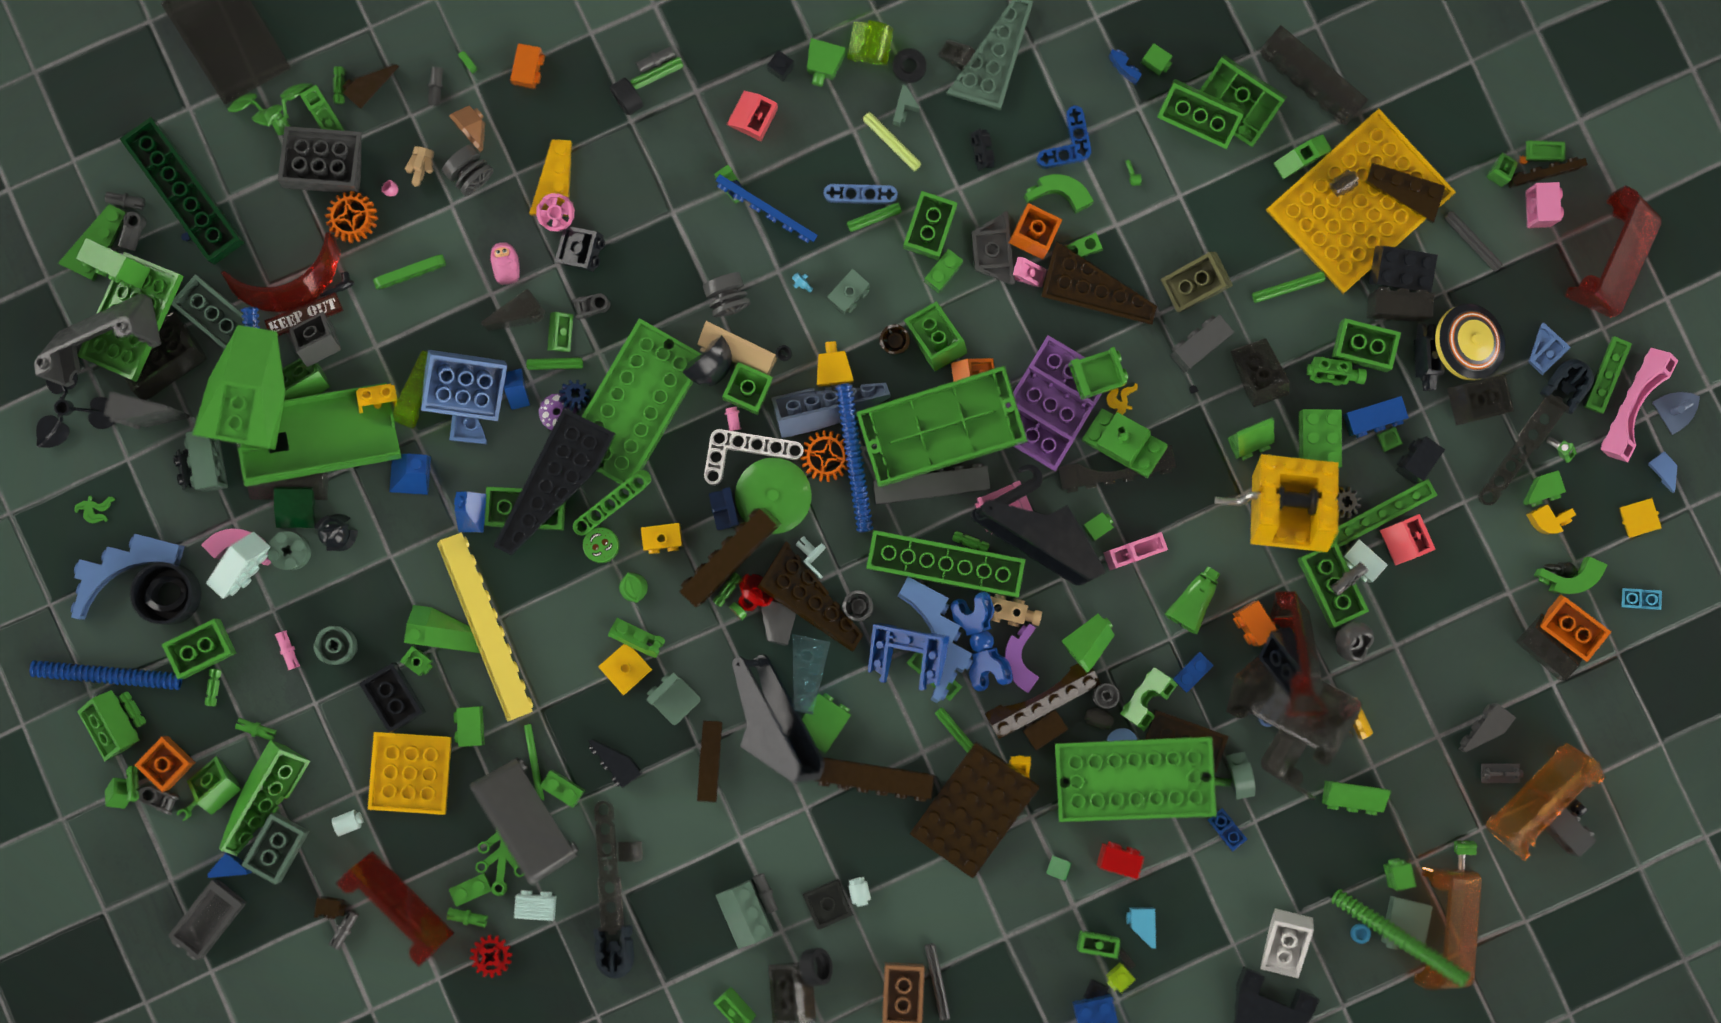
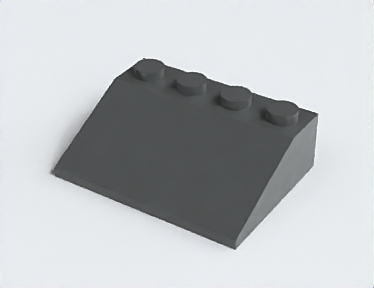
M285 126L278 182L282 188L339 193H350L353 191L355 194H358L361 178L362 133Z
M110 392L104 415L111 417L110 421L140 429L141 426L152 427L184 420L190 416L168 406Z

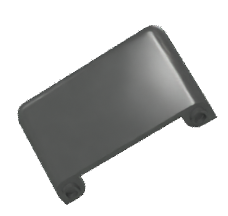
M138 294L59 331L35 361L36 376L65 387L75 384L72 378L75 373L81 372L76 346L112 329L121 337L130 334L137 336L140 342H147L148 346L152 348L161 345L152 299L145 294Z
M517 757L475 781L470 786L525 877L533 885L579 856L577 854L579 849L573 841L569 842V840H566L528 779L526 763L523 759L519 760Z

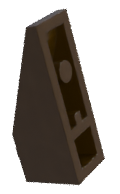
M391 64L355 77L353 80L348 79L342 86L344 88L342 93L361 109L399 66Z

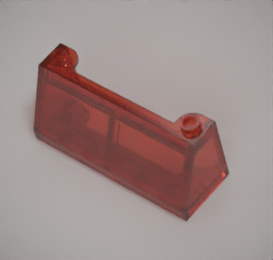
M373 851L350 868L336 882L346 893H353L359 888L414 943L409 950V956L418 966L427 962L455 933Z

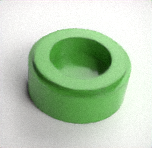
M736 602L729 606L740 620L747 617V613Z

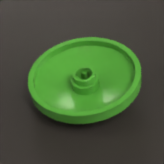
M765 458L751 464L742 473L736 485L735 502L740 516L747 522L750 519L748 517L754 509L766 508L781 523L772 534L785 533L797 527L804 520L811 506L812 492L806 475L797 465L782 458Z

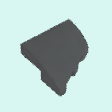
M771 602L769 606H761L767 641L787 646L796 613L777 602Z

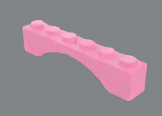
M1650 348L1648 354L1645 355L1644 362L1636 373L1635 380L1631 388H1629L1623 404L1619 407L1618 414L1610 426L1609 433L1602 442L1601 450L1608 457L1624 462L1629 461L1636 447L1634 438L1636 416L1646 397L1658 385L1671 377L1678 363V360L1672 353Z

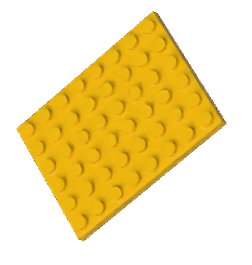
M1380 109L1376 110L1266 209L1271 217L1316 266L1324 272L1342 294L1372 268L1375 246L1396 247L1426 220L1422 215L1416 214L1409 207L1398 203L1391 196L1385 195L1366 183L1372 163L1444 185L1445 189L1439 207L1456 193Z

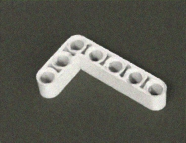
M717 429L710 436L704 478L712 486L718 485L722 481L727 449L789 460H799L804 454L803 446L796 441ZM717 434L725 436L723 443L718 444L714 441ZM736 437L744 439L742 446L737 447L733 444ZM755 440H760L763 442V446L761 449L755 450L752 448V443ZM774 443H779L782 449L780 452L774 453L771 451V446ZM793 446H798L801 452L799 455L793 456L790 454V449ZM714 453H720L722 455V458L719 462H713L711 460V457ZM715 471L718 473L719 477L716 481L708 479L710 472Z

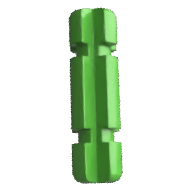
M337 66L334 67L333 92L335 95H333V102L335 104H344L345 96L342 93L344 90L342 86L345 83V78L343 77L345 76V69Z
M955 531L952 538L957 543L961 542L963 545L979 549V551L987 552L990 546L985 541L980 542L979 539L963 535V533Z
M733 573L730 581L726 582L719 592V596L717 595L713 602L717 606L722 607L726 602L725 599L729 598L742 577L737 573Z
M212 668L209 672L210 679H208L206 691L208 696L205 697L206 706H216L217 703L216 696H218L220 683L218 678L221 677V670Z
M124 692L119 696V700L125 704L124 708L130 718L134 719V725L137 728L146 724L145 718L140 715L141 712L134 700H131L130 693Z
M129 766L126 769L127 800L136 802L139 799V791H137L139 790L138 768L136 766Z

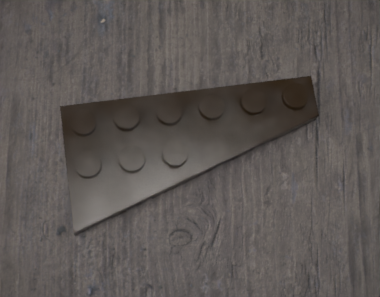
M1058 241L1055 242L1041 297L1153 324L1157 310L1156 304Z
M786 541L757 588L850 651H854L863 633L849 617H846L840 609L841 606L832 600L828 595L827 589L813 572L805 567L801 562L800 556L792 551L791 545Z

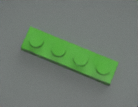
M1615 336L1611 338L1585 402V408L1599 414H1604L1632 343Z

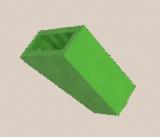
M1099 614L1062 640L1067 651L1086 673L1092 669L1115 636L1111 630L1113 627L1107 617L1103 619Z

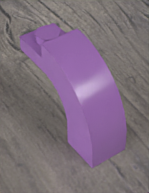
M1030 623L1027 626L1023 624L1017 633L1019 638L1013 635L1009 637L1004 652V657L1011 666L1012 681L1026 693H1029L1039 678L1026 668L1021 656L1024 644L1035 630V627Z

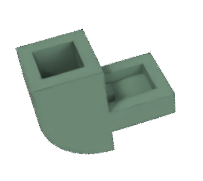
M1245 752L1226 755V762L1231 774V785L1236 800L1255 796L1253 771L1251 764L1248 763Z

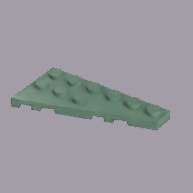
M1012 0L990 33L968 61V64L946 92L947 95L1001 110L1033 1Z

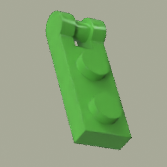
M616 618L608 633L609 637L654 658L658 656L659 648L665 643L663 637L652 635L619 618Z

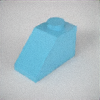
M1129 907V912H1126L1127 924H1130V927L1151 948H1156L1155 909L1153 907Z

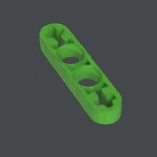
M436 255L373 279L377 290L384 289L442 268L446 265L443 255Z

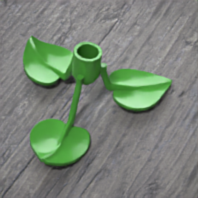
M302 83L287 88L280 95L282 105H273L263 109L255 101L257 95L249 93L237 98L227 110L229 112H237L253 104L260 111L252 116V120L269 127L271 124L277 135H283L285 126L290 127L287 121L289 116L286 110V101L296 98L309 87H313V84Z

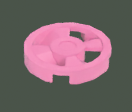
M551 193L544 196L540 204L537 205L536 216L538 222L549 231L559 232L571 225L575 210L568 197L562 194ZM558 197L565 200L561 206L556 205ZM544 203L549 206L547 211L542 210ZM563 214L569 215L568 222L562 218ZM550 219L553 220L552 227L547 225Z

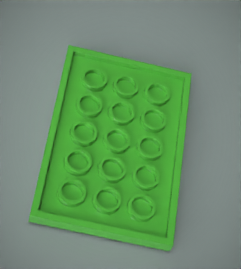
M124 252V256L151 268L141 289L135 286L130 289L121 285L122 280L120 283L111 280L97 313L138 294H145L153 301L158 331H160L184 276ZM114 329L84 342L78 357L137 382L152 347L148 346L147 342H140L138 337L132 334L125 337L118 336Z

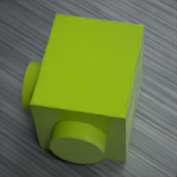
M1118 963L1106 974L1109 979L1107 981L1109 986L1114 991L1118 989L1121 993L1135 981L1134 977L1121 963Z

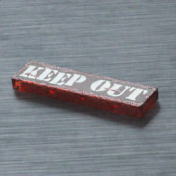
M335 292L264 321L267 329L276 331L279 337L289 333V329L321 312L330 317L344 310Z

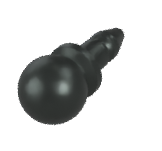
M1571 562L1543 565L1544 569L1556 572L1564 577H1572L1576 572V567Z

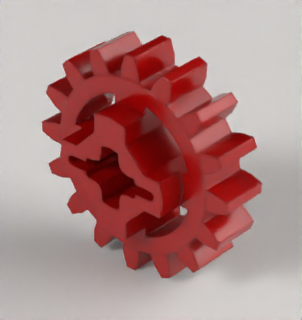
M489 934L487 940L484 936L481 937V943L478 941L474 943L477 948L470 950L474 955L469 958L475 961L471 966L478 967L476 973L483 971V977L490 973V977L493 978L495 972L500 976L502 970L506 971L508 969L506 964L512 963L508 959V957L513 955L512 952H508L511 945L505 946L506 939L499 941V935L493 939L492 934ZM493 943L496 945L494 947H488L485 944ZM496 950L493 959L486 962L489 957V954ZM501 950L503 951L504 959L501 958ZM479 953L482 955V962L479 960ZM488 965H494L495 967L497 966V968L489 969L486 967Z

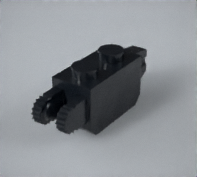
M1419 323L1417 326V339L1414 340L1415 377L1421 379L1423 391L1430 392L1436 390L1438 376L1443 375L1445 366L1440 360L1436 349L1435 334L1437 326L1430 324L1426 330V324Z

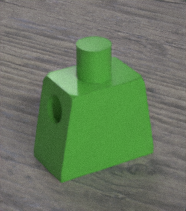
M813 38L810 39L807 72L814 75L811 84L822 87L825 78L834 79L845 56V47Z

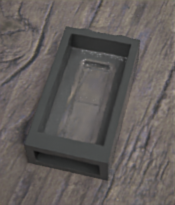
M214 879L168 937L172 939L171 942L175 946L185 949L187 951L186 954L190 958L200 960L206 956L247 902L219 879Z

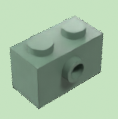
M852 269L827 296V300L844 315L847 311L851 313L857 306L855 302L859 298H865L870 292L868 289L870 284Z

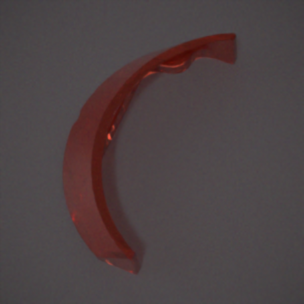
M327 232L321 252L313 265L297 279L275 287H255L237 281L226 271L221 272L232 293L244 303L263 311L288 312L310 304L320 296L327 286L329 287L337 269L338 261H340V251L334 235Z

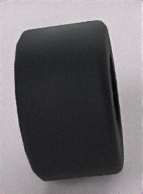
M624 77L610 86L612 95L627 115H631L643 107L639 94L627 78Z

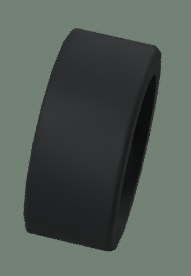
M823 948L808 949L800 957V974L807 985H826L830 981L833 968L830 955ZM815 961H816L817 970H818V971H817V974H816L815 966H814V962H815Z

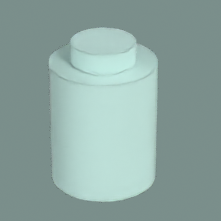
M356 810L332 818V825L338 836L361 828V823L364 822L361 813L356 812Z

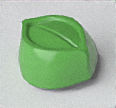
M627 572L619 585L622 597L634 603L642 600L648 590L646 579L639 574Z

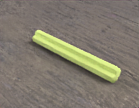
M869 112L863 117V121L913 171H916L921 166V162L872 113Z

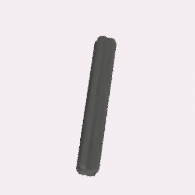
M1453 211L1444 217L1493 271H1497L1502 267V262Z
M934 943L925 945L939 1017L941 1021L950 1019L936 946Z

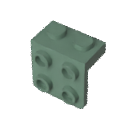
M668 672L661 679L663 683L658 688L654 686L647 693L649 697L646 700L651 705H654L671 724L677 725L701 701V698L676 672L672 674Z

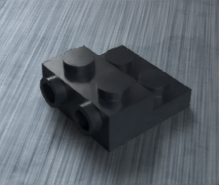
M567 227L562 232L554 262L594 272L595 268H598L600 264L599 252L605 246L604 235L596 231Z

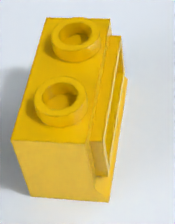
M391 383L359 388L356 391L359 414L363 413L362 406L374 405L376 409H379L382 406L381 403L393 402L394 408L398 407L395 385H391Z

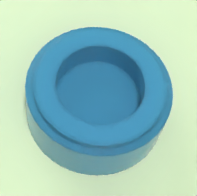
M1356 924L1352 927L1350 935L1355 942L1364 944L1370 940L1371 931L1364 924Z

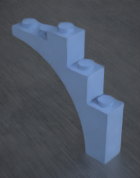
M134 534V537L129 542L130 551L107 547L102 553V564L79 559V563H76L74 567V578L80 579L81 583L78 584L76 594L78 595L76 602H73L71 606V617L85 620L90 605L102 588L117 575L128 569L148 563L165 562L180 565L185 546Z
M907 577L897 597L911 605L921 615L931 633L949 636L948 650L940 684L935 687L930 699L938 703L940 699H945L949 691L946 689L948 683H953L957 673L954 671L962 673L964 669H969L973 662L970 659L972 653L952 643L953 641L956 643L961 634L958 631L960 625L940 615H945L949 604H947L949 598Z

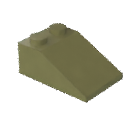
M1208 252L1161 279L1177 313L1233 286L1217 252Z

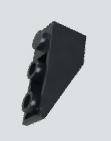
M594 739L588 741L591 744L588 746L594 755L598 754L602 759L600 764L606 771L610 770L613 775L611 779L617 787L621 786L623 788L643 774L631 757Z

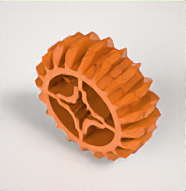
M351 191L349 196L346 192H343V198L336 195L337 202L331 200L330 203L334 206L327 207V210L331 213L326 214L325 217L330 219L326 224L331 226L329 231L331 233L335 232L334 236L336 238L341 236V241L343 242L348 238V242L353 243L354 238L357 242H360V236L367 239L366 232L373 234L370 227L375 228L377 226L372 222L378 220V217L373 215L377 212V209L372 208L374 203L372 201L368 202L369 198L367 196L363 197V194L360 192L355 195ZM351 203L361 204L365 210H354ZM344 207L345 210L343 214L338 215L340 210ZM351 213L355 215L352 217V221L348 219L351 218ZM365 219L363 225L359 228V222ZM339 224H349L352 231L342 230Z
M823 430L822 437L816 432L815 436L817 439L814 440L812 436H809V440L812 443L804 442L808 449H803V453L806 456H801L800 459L803 461L807 460V462L803 463L802 467H810L806 473L810 474L813 471V479L816 478L817 474L820 475V482H822L823 476H826L827 482H830L829 476H833V479L836 481L837 473L841 477L844 476V473L841 471L842 468L846 471L849 469L845 465V463H848L846 461L847 455H845L846 449L843 446L845 438L839 441L841 435L837 434L834 438L833 431H830L829 436H826V431ZM827 441L823 450H812L816 444ZM832 442L839 446L842 451V457L832 453ZM829 447L828 452H830L829 455H832V458H828L825 466H823L824 460L823 457L821 458V454H825ZM810 456L821 460L820 470L813 466ZM840 462L836 469L826 472L829 463Z

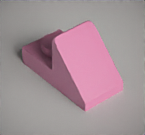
M1018 257L1013 272L1014 280L1042 288L1047 269L1024 257Z

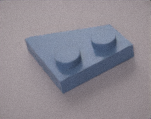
M1543 322L1539 328L1528 363L1541 375H1544L1571 347Z

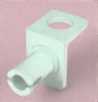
M803 536L800 540L805 546L799 540L796 546L807 555L804 563L822 579L823 576L811 563L826 547L821 543L815 548Z

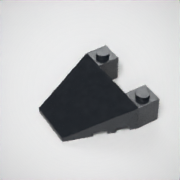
M1243 966L1236 983L1234 1023H1308L1313 1018L1320 1000L1318 997L1297 989L1290 1007L1259 994L1265 976Z

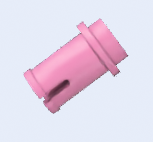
M737 407L727 408L726 413H724L727 415L729 431L741 430L738 416L740 411L737 410Z

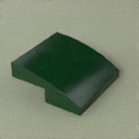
M274 487L276 528L315 527L313 487Z

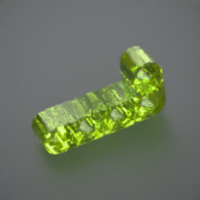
M422 350L393 411L394 421L411 429H414L418 422L419 408L422 404L424 374L428 354L425 350Z

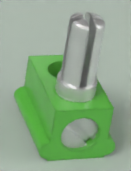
M1551 437L1547 439L1546 442L1557 448L1559 456L1566 463H1569L1576 455L1573 443H1568L1564 440L1561 443Z
M1454 841V852L1458 855V869H1465L1466 855H1476L1477 843L1475 841Z

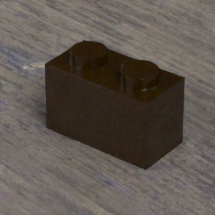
M1055 709L1041 716L1042 718L1024 725L1025 729L1022 731L1034 750H1038L1068 730Z

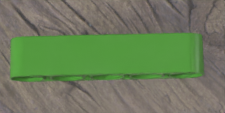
M639 470L576 519L573 523L574 532L578 535H585L646 488L651 482L650 474L645 470ZM637 477H640L644 484H640L637 481ZM623 488L629 491V495L624 494ZM608 499L613 500L615 506L610 505ZM594 510L599 511L601 517L596 516ZM580 521L585 522L586 525H587V528H584V527L581 525V522H580Z

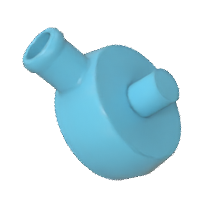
M798 272L794 274L792 279L795 282L793 286L796 289L800 287L806 289L809 293L813 290V287L806 280L807 274L803 276Z

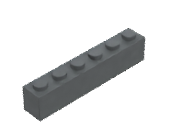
M983 463L973 464L971 465L972 468L964 469V466L952 467L953 471H945V468L933 471L934 473H925L883 487H879L876 480L873 481L876 505L987 491L990 490L988 467H983Z

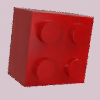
M1108 841V844L1102 843L1096 864L1100 869L1134 879L1139 878L1144 856L1140 854L1138 849L1127 846L1125 850L1118 843Z

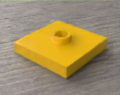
M623 644L598 666L622 695L630 691L653 670L634 648Z

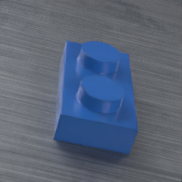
M1198 652L1172 680L1187 693L1214 665L1201 652Z

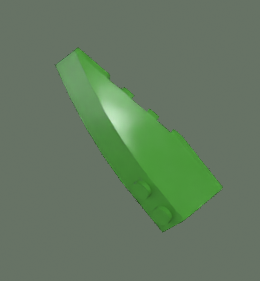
M272 740L269 741L235 804L219 847L220 851L235 856L239 854L253 838V833L259 827H263L268 816L272 812L275 813L279 809L278 805L284 798L287 799L292 794L310 763L309 759L285 745Z

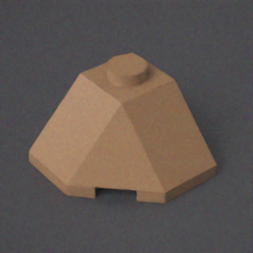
M467 106L450 114L449 117L475 148L482 152L485 123L482 120L484 116L477 108L473 110L470 106Z

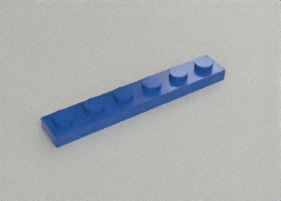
M719 174L715 182L718 183L716 187L722 191L727 192L729 190L734 193L733 197L743 203L745 200L750 203L749 207L758 213L760 210L765 212L767 219L774 223L776 221L783 224L782 228L790 233L792 231L800 234L798 238L808 243L809 240L811 242L815 241L818 236L817 234Z

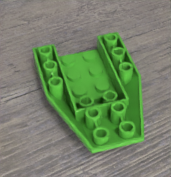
M242 325L237 326L208 379L192 435L276 449L286 394L276 331Z

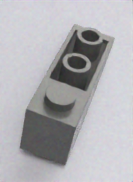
M1498 703L1488 704L1482 712L1484 714L1482 718L1473 723L1471 733L1465 735L1460 741L1461 746L1459 750L1468 752L1504 734L1516 717Z

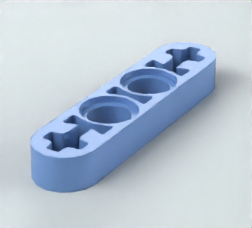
M829 184L824 189V198L831 203L892 204L897 200L898 196L896 188L889 185ZM830 189H834V192L840 193V189H843V199H840V194H835L834 198H830L827 192H830ZM854 189L857 195L855 198L849 199L846 196V191ZM871 189L875 192L876 195L873 199L865 197L867 190ZM878 190H881V194H887V191L890 190L891 194L895 196H891L890 200L887 199V196H881V200H878Z

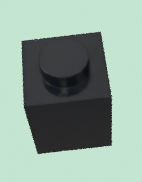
M778 50L767 64L768 71L784 82L794 68V60Z

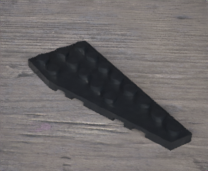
M563 408L493 547L512 556L599 469L616 434Z

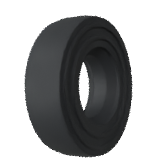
M907 48L901 50L893 59L892 69L894 75L904 83L917 82L924 76L926 71L925 57L916 49ZM906 59H912L916 62L917 68L914 72L908 73L903 70L902 63Z

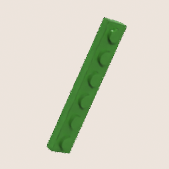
M1426 479L1339 525L1338 533L1333 542L1336 541L1338 547H1341L1437 496V493L1430 480Z

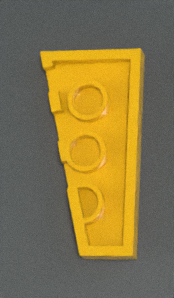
M551 140L529 213L531 216H536L537 205L548 194H562L569 199L571 140ZM558 197L556 205L561 206L565 200ZM544 203L542 210L547 211L549 206Z

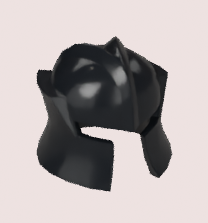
M342 514L327 515L315 525L314 528L318 530L319 540L327 546L326 551H344L352 547L357 538L358 531L348 529L349 524H346V522L351 519L350 517Z

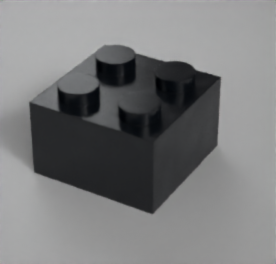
M1427 436L1418 438L1416 441L1413 440L1407 448L1409 452L1406 456L1403 455L1397 462L1398 468L1396 471L1414 484L1422 482L1445 449Z

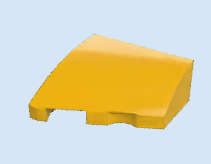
M1354 698L1349 700L1350 703L1346 704V707L1353 719L1351 723L1359 739L1363 740L1372 735L1373 730L1358 699Z

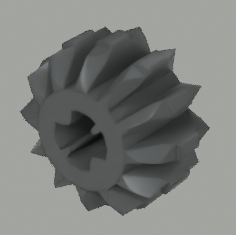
M1343 486L1339 487V492L1335 499L1338 500L1339 518H1343L1345 515L1347 518H1351V513L1356 515L1358 513L1356 508H1361L1362 506L1357 503V501L1362 499L1361 496L1355 497L1358 491L1354 490L1351 492L1350 486H1347L1346 489ZM1346 498V501L1349 502V505H1346L1344 507V503L1341 502V500Z

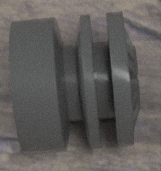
M471 145L458 150L442 168V172L451 182L457 181L455 186L461 189L460 192L464 196H469L480 189L489 180L494 171L490 165H487L484 159L479 160L480 154Z
M740 272L717 277L703 285L707 299L716 298V300L709 304L710 308H716L712 311L713 317L733 315L751 304L749 298H745L747 296L746 291L737 292V290L744 286Z

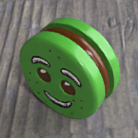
M597 527L585 535L583 550L590 560L597 563H606L613 560L618 554L620 547L619 539L610 529Z

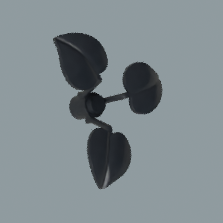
M77 373L72 378L75 384L69 387L46 379L47 387L52 393L60 394L63 391L64 393L54 404V410L59 419L56 416L47 415L39 420L36 427L37 447L51 448L64 443L69 436L70 429L66 424L62 423L63 415L68 416L73 411L90 412L88 420L97 429H107L113 426L116 422L110 421L111 417L104 415L108 398L97 397L92 399L90 409L74 407L73 403L65 400L68 394L67 389H73L77 384Z

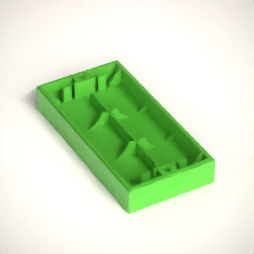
M640 318L582 415L583 418L616 434L602 461L604 465L599 467L597 472L618 484H622L637 471L643 470L693 384V381L682 372L690 361L701 355L700 352ZM669 344L673 345L671 349L668 348Z
M1005 366L856 412L879 487L1028 442ZM1007 403H1011L1010 408L1006 407ZM874 444L877 445V448H876V449H873V448H872V446H873Z
M1212 737L1055 744L1059 822L1216 816ZM1205 773L1209 774L1207 779L1203 777ZM1068 779L1069 783L1064 784L1063 780Z

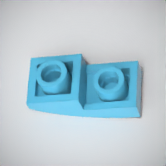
M1622 588L1621 608L1661 610V590Z

